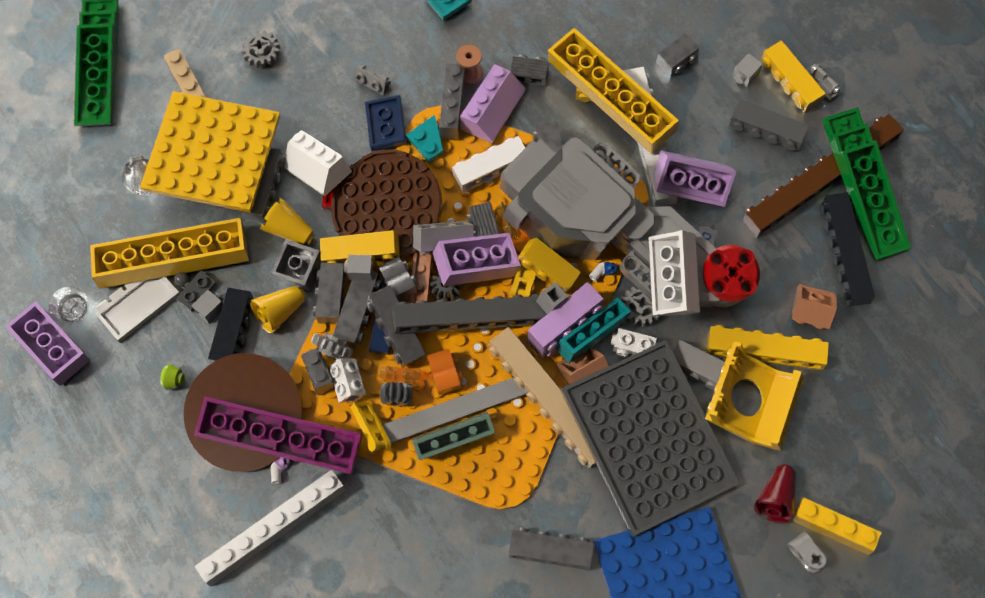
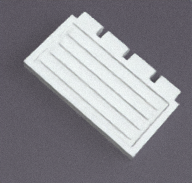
M166 277L124 284L127 290L124 291L120 287L109 296L112 300L110 303L105 299L95 307L98 311L96 316L119 343L179 296L180 293Z

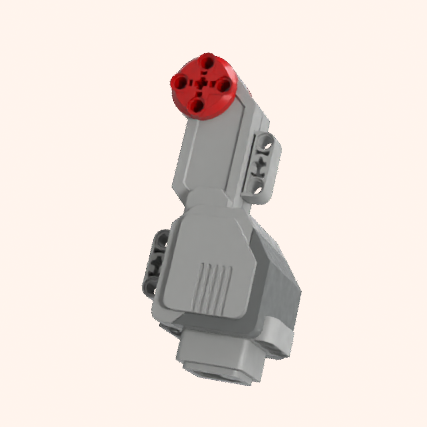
M542 138L537 142L533 140L501 174L499 189L512 200L507 206L503 218L516 230L521 229L531 239L537 237L561 257L595 260L612 243L618 250H622L627 255L620 264V271L650 300H652L651 288H648L651 285L649 237L677 231L695 234L700 307H713L717 309L733 307L754 293L759 284L760 268L752 251L737 245H724L716 249L671 206H644L635 197L634 188L640 179L639 173L604 142L597 143L591 149L581 139L571 138L556 152ZM596 150H602L605 156L603 157L601 154L596 153ZM626 176L631 177L634 183H631ZM627 261L634 264L633 270H629L626 267ZM638 269L641 270L636 276L634 275ZM644 276H646V277H647L646 281H645V282H642L641 279H642Z

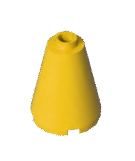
M279 198V203L275 202L264 218L267 221L266 224H261L260 229L264 232L301 245L306 243L309 245L315 237L313 235L314 230L282 198Z
M292 286L254 298L250 306L256 319H260L264 323L261 325L263 329L271 334L305 302L304 297H306V294L301 287Z

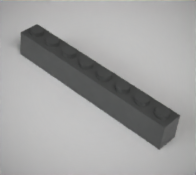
M534 294L530 297L516 295L512 298L497 296L493 299L479 297L474 300L460 298L455 301L442 299L429 303L427 301H418L411 304L399 302L394 304L392 310L394 334L535 325L547 314L536 302L540 294Z

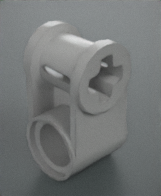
M802 532L787 544L789 550L798 558L807 571L817 573L825 565V555L806 532ZM817 559L818 563L813 565L811 561Z

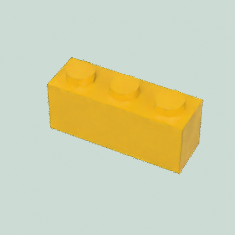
M537 237L528 241L517 258L525 268L532 269L537 273L536 276L539 279L547 281L551 285L556 282L564 292L570 290L581 273Z

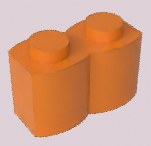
M446 349L427 355L438 395L461 389L460 383L463 382L461 372H457L455 365L458 364L455 353L451 354L450 350Z

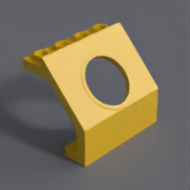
M734 341L732 348L728 349L727 357L721 369L705 419L752 444L781 451L804 381L802 371L794 370L792 374L776 370L746 354L742 343ZM742 379L752 381L761 393V406L757 413L752 416L740 414L732 403L733 387Z

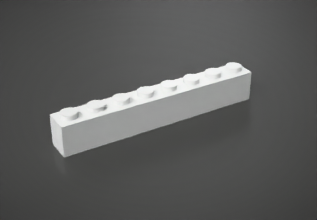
M644 67L623 70L654 98L653 89H649L648 85L650 84L649 74L645 73ZM665 141L652 154L638 143L654 207L676 204L677 196L655 191V167L660 151H666L667 142Z
M330 470L198 563L195 568L204 582L210 587L345 492L344 486L334 472Z

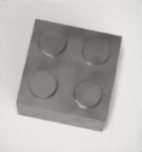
M285 240L271 275L278 281L312 292L317 280V270L321 268V263L324 262L321 261L319 250Z

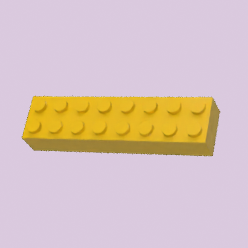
M575 28L548 49V61L650 154L678 131L679 120Z
M241 218L90 245L92 279L99 289L176 275L180 272L186 273L249 261L246 230Z

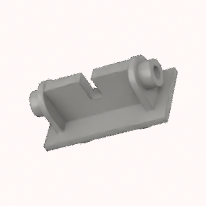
M814 64L810 68L811 71L808 73L826 93L825 97L829 101L843 91L840 85L820 65Z
M355 65L353 80L384 95L385 86L389 87L391 84L389 78L379 73L375 75V71L367 68L365 65Z

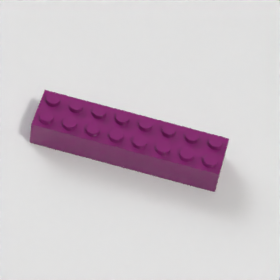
M204 397L194 436L349 474H354L363 435L210 397Z

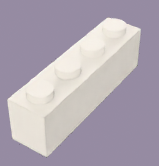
M519 136L507 139L498 146L494 145L481 154L477 153L466 161L456 163L452 167V171L461 191L464 193L500 176L503 170L525 149V146Z

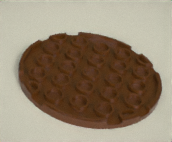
M380 150L363 156L360 160L349 166L352 172L335 187L331 207L335 229L339 236L394 230L399 234V258L408 257L418 251L413 248V225L434 224L440 221L442 193L438 180L423 161L407 152ZM375 259V261L388 262L382 259Z
M249 353L222 357L208 365L193 381L184 404V425L194 449L212 465L233 472L257 471L271 465L280 457L194 436L204 397L301 420L303 413L300 391L291 375L275 361L261 355Z

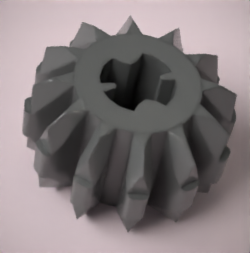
M433 275L432 279L434 282L430 283V287L432 288V295H437V300L444 298V300L448 301V298L454 301L455 296L461 295L459 290L463 289V284L450 285V287L446 288L442 284L440 275L439 277Z
M387 382L381 385V403L400 407L412 403L413 388L410 384Z

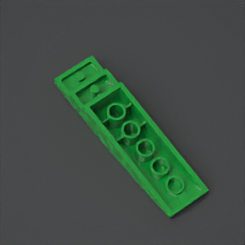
M82 0V12H79V25H77L74 126L111 125L116 76L119 0Z
M853 108L822 118L843 182L875 259L878 260L911 249L877 141L872 140L868 124L863 123L859 108Z

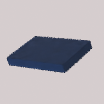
M396 95L365 102L371 151L406 145L407 139L401 96Z

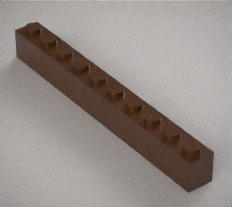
M890 114L885 117L880 116L869 127L872 140L877 141L880 151L899 139L904 131ZM833 151L829 156L821 157L813 167L811 165L808 166L799 177L796 175L791 178L786 186L778 187L770 197L768 195L765 196L756 207L751 206L745 211L743 222L757 238L842 179Z

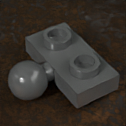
M200 271L191 282L189 281V276L184 272L177 273L174 277V283L178 287H185L176 300L191 312L194 310L192 305L207 290L211 291L216 285V282L203 271Z

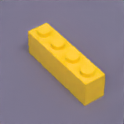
M782 40L764 50L761 59L764 67L771 71L774 79L780 82L786 94L793 98L798 108L806 113L822 103L826 93Z
M392 230L320 238L321 261L324 263H345V261H348V255H372L373 262H375V259L391 261L394 257H400L399 234Z
M804 497L800 500L795 510L793 522L866 555L874 552L881 535L880 531Z

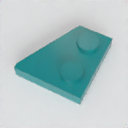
M435 115L406 134V138L428 163L443 154Z

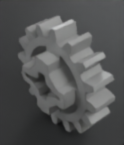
M265 30L262 34L256 31V35L250 33V38H244L246 43L241 44L243 48L241 52L245 62L248 61L250 66L255 64L256 68L259 65L265 68L267 63L270 66L272 65V60L277 61L276 55H280L279 49L281 48L277 37H273L272 33L267 35Z
M632 286L631 292H625L626 297H622V302L631 311L628 322L634 320L635 326L638 322H641L642 327H644L645 322L652 325L653 319L658 320L659 316L653 315L652 302L639 288L636 289Z
M325 332L324 336L314 333L311 343L319 346L318 351L338 360L341 356L350 359L354 351L346 346L347 341Z

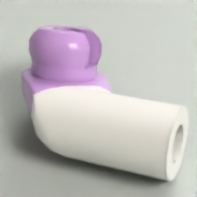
M280 457L271 464L272 484L281 483V473L288 467L290 459Z

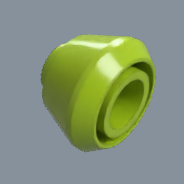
M168 364L163 368L160 383L165 390L178 388L184 383L185 374L180 368L173 364Z

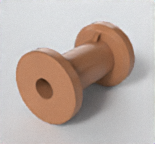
M467 44L460 47L456 53V60L461 67L465 68L464 84L474 85L483 76L482 67L479 65L482 60V53L475 45Z

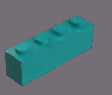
M617 297L560 339L556 350L570 364L574 359L626 322L631 311Z

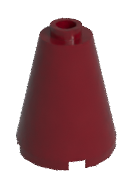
M786 464L777 466L754 503L755 512L759 516H761V513L766 515V520L775 523H789V519L794 520L796 472L791 466Z

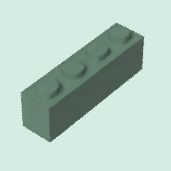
M488 412L413 438L412 442L418 459L422 460L494 434L495 430Z

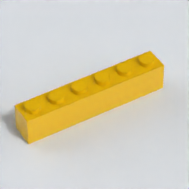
M722 325L711 326L708 332L706 353L710 355L727 357L728 349L732 348L735 341L742 343L746 354L761 362L824 370L827 365L829 342H823L822 339L814 338L808 340L803 339L801 336L786 337L781 333L764 334L763 331L755 330L750 332L745 331L743 328L728 329Z

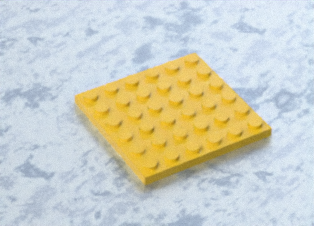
M173 91L140 185L141 191L251 213L278 126L280 112Z

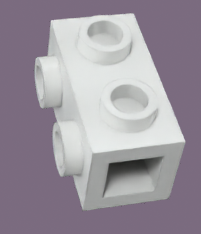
M619 328L617 334L613 333L611 345H614L613 351L617 355L628 357V355L632 356L654 346L657 338Z
M340 357L339 360L336 359V362L329 366L339 403H354L366 395L356 359Z

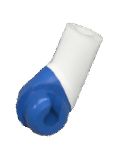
M611 262L599 263L589 277L596 282L601 275L614 274L617 271V265Z

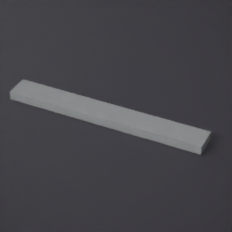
M513 377L391 421L382 426L392 444L524 396L527 392L523 387L519 388L515 384Z

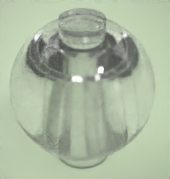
M143 154L129 156V162L124 166L121 175L124 186L127 190L139 196L150 195V192L141 191L140 189L149 160L144 159Z
M71 286L62 287L51 296L49 310L56 321L66 325L76 324L87 315L89 301L85 293L80 289Z

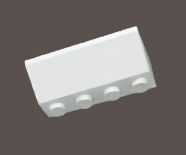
M302 130L288 141L284 169L324 196L352 172L343 156Z
M677 231L649 237L653 315L700 313L695 234Z

